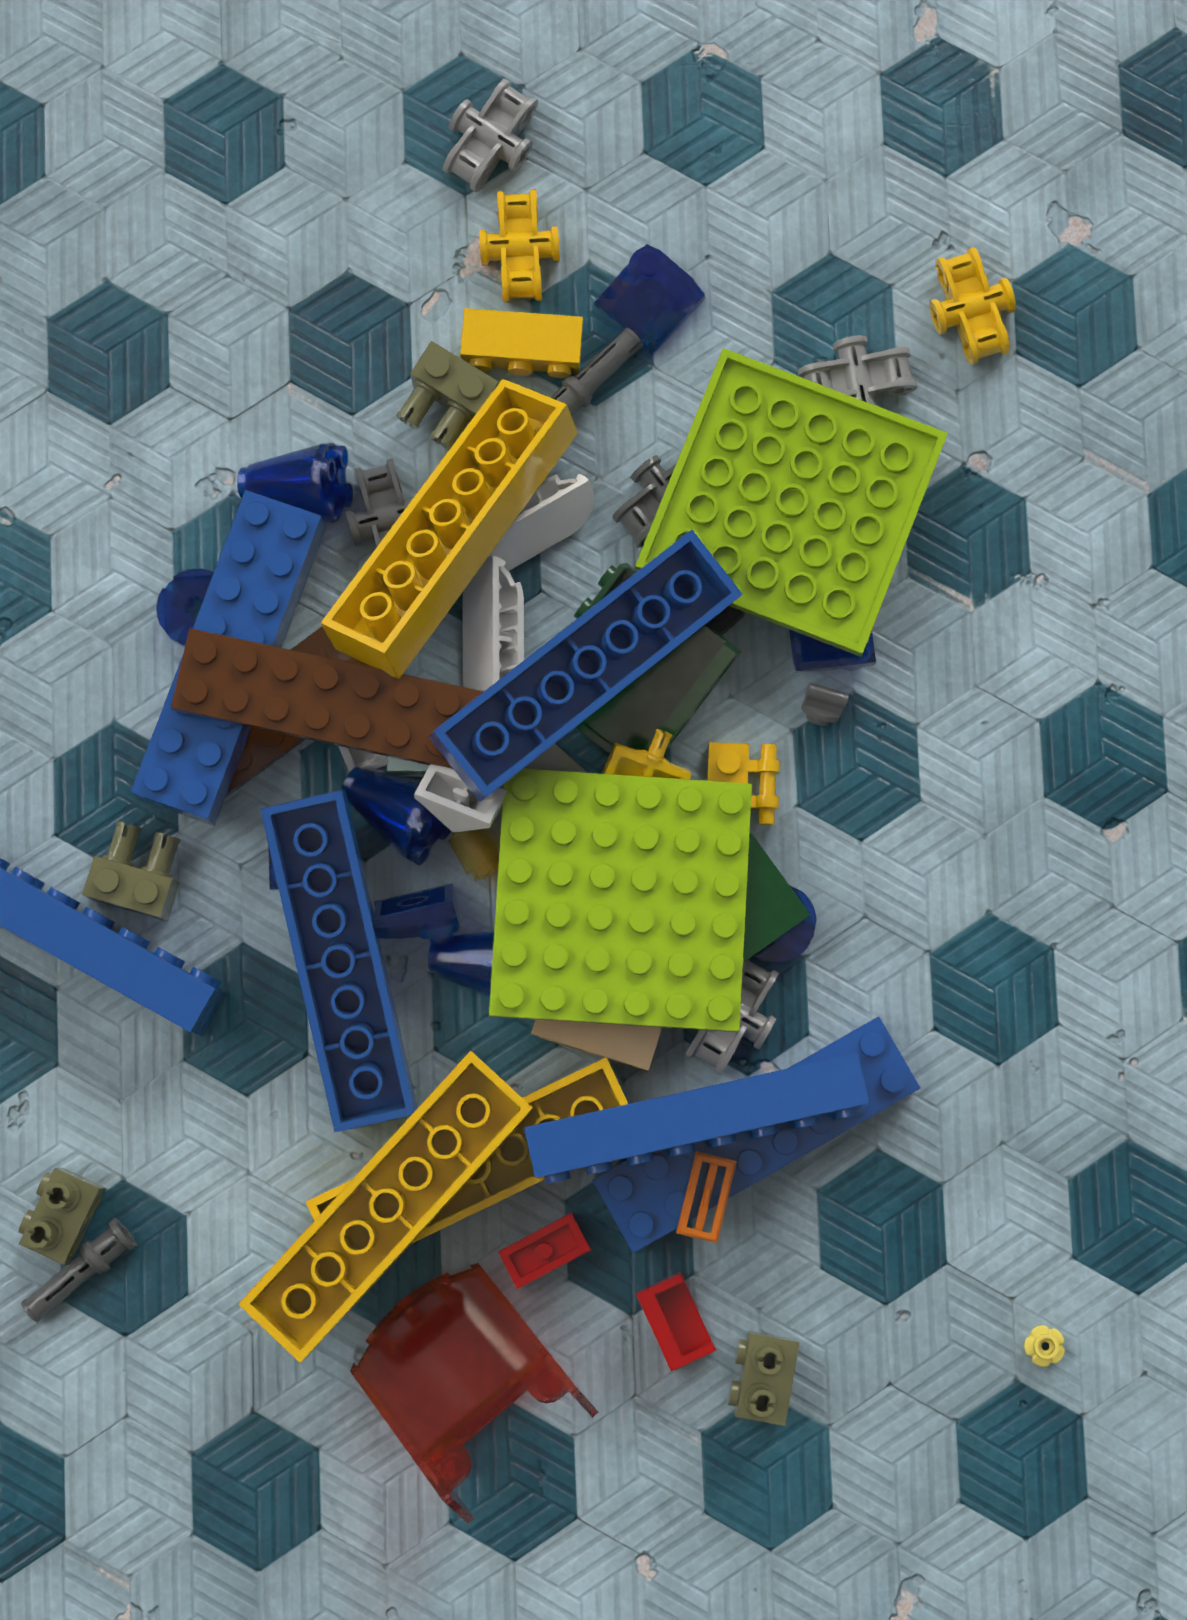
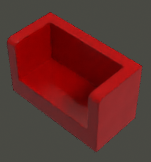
M570 1212L499 1250L498 1254L516 1289H519L590 1251L591 1248L573 1213Z
M681 1272L635 1292L671 1371L716 1351Z

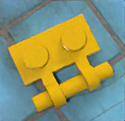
M709 742L707 781L748 783V774H760L759 795L751 796V810H759V825H775V810L779 809V796H775L776 774H780V761L777 760V745L761 744V758L759 760H749V744Z

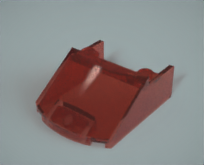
M479 1263L471 1264L470 1267L472 1269L452 1276L446 1272L425 1283L400 1301L368 1336L365 1342L369 1346L360 1359L358 1366L353 1363L350 1370L443 1502L467 1524L471 1523L475 1518L454 1490L464 1482L472 1469V1458L464 1444L527 1390L538 1402L545 1404L554 1403L570 1392L592 1418L599 1413L560 1364L559 1360Z

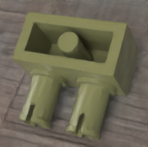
M431 341L410 372L414 390L401 410L398 411L396 417L405 424L409 422V426L417 430L434 401L447 407L448 410L435 430L430 434V438L438 444L442 441V446L450 450L467 422L473 419L497 387L499 381Z
M117 821L108 854L103 855L102 858L94 856L82 895L94 901L168 922L180 884L169 873L181 839L156 832L146 867L142 866L141 869L133 867L134 864L130 862L142 828Z
M54 1168L52 1173L46 1172L36 1192L41 1198L35 1210H28L20 1224L18 1232L23 1234L19 1245L60 1264H69L73 1261L107 1188L65 1168Z
M753 1331L747 1332L746 1340L739 1339L735 1364L742 1365L739 1381L732 1380L728 1405L735 1406L734 1415L736 1417L786 1426L799 1341Z

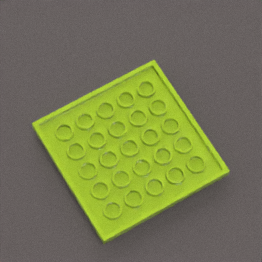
M723 348L636 562L635 570L639 571L692 529L743 594L730 604V607L861 657L948 433Z
M522 769L505 782L503 789L507 790L502 804L489 1017L739 1032L752 784Z

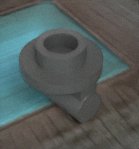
M810 682L807 686L801 709L807 714L806 718L810 722L820 726H828L829 723L839 721L842 710L848 701V693Z

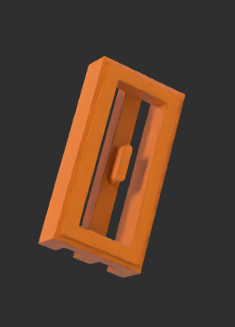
M698 1151L695 1152L676 1233L713 1243L718 1242L737 1161ZM703 1161L710 1163L693 1229L687 1227ZM719 1165L726 1167L711 1232L709 1233L703 1231Z

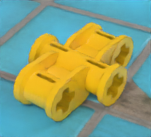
M530 189L528 194L505 195L503 191H497L500 233H487L486 230H479L481 266H487L489 261L502 262L503 303H508L511 298L534 297L536 301H542L539 259L552 258L554 262H560L558 226H552L551 230L546 231L537 230L536 189Z
M975 247L968 248L966 254L947 260L943 257L935 259L937 277L946 297V300L941 302L937 299L929 301L930 314L939 335L947 332V328L956 326L965 357L970 365L977 364L980 358L999 352L1002 355L1009 354V337L999 312L1004 310L1007 313L1016 311L1015 296L1009 280L1004 277L998 280V284L989 286L981 257Z

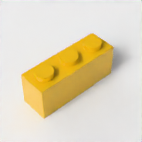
M464 308L460 356L461 359L484 373L491 372L492 368L508 369L509 373L521 376L530 375L532 371L547 372L548 376L554 378L570 377L571 374H578L580 372L583 317Z

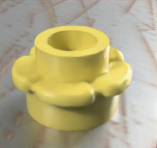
M1045 1325L1037 1326L1031 1330L1030 1335L1025 1339V1353L1032 1357V1362L1037 1366L1048 1367L1050 1363L1056 1364L1063 1358L1065 1353L1063 1348L1064 1337L1055 1328L1048 1329ZM1047 1342L1049 1348L1043 1350L1041 1347L1042 1343Z

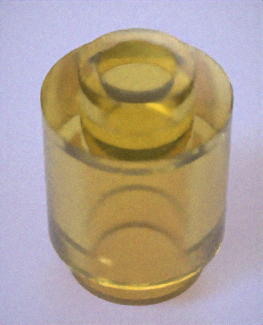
M487 828L452 832L454 836L448 840V843L466 874H471L475 882L486 878L498 870L499 849Z

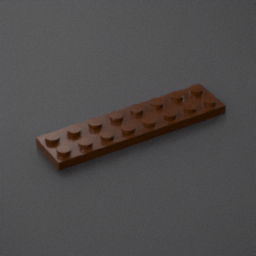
M189 628L171 709L182 713L406 761L453 769L428 737L435 729L484 691L406 674L397 679L378 668Z

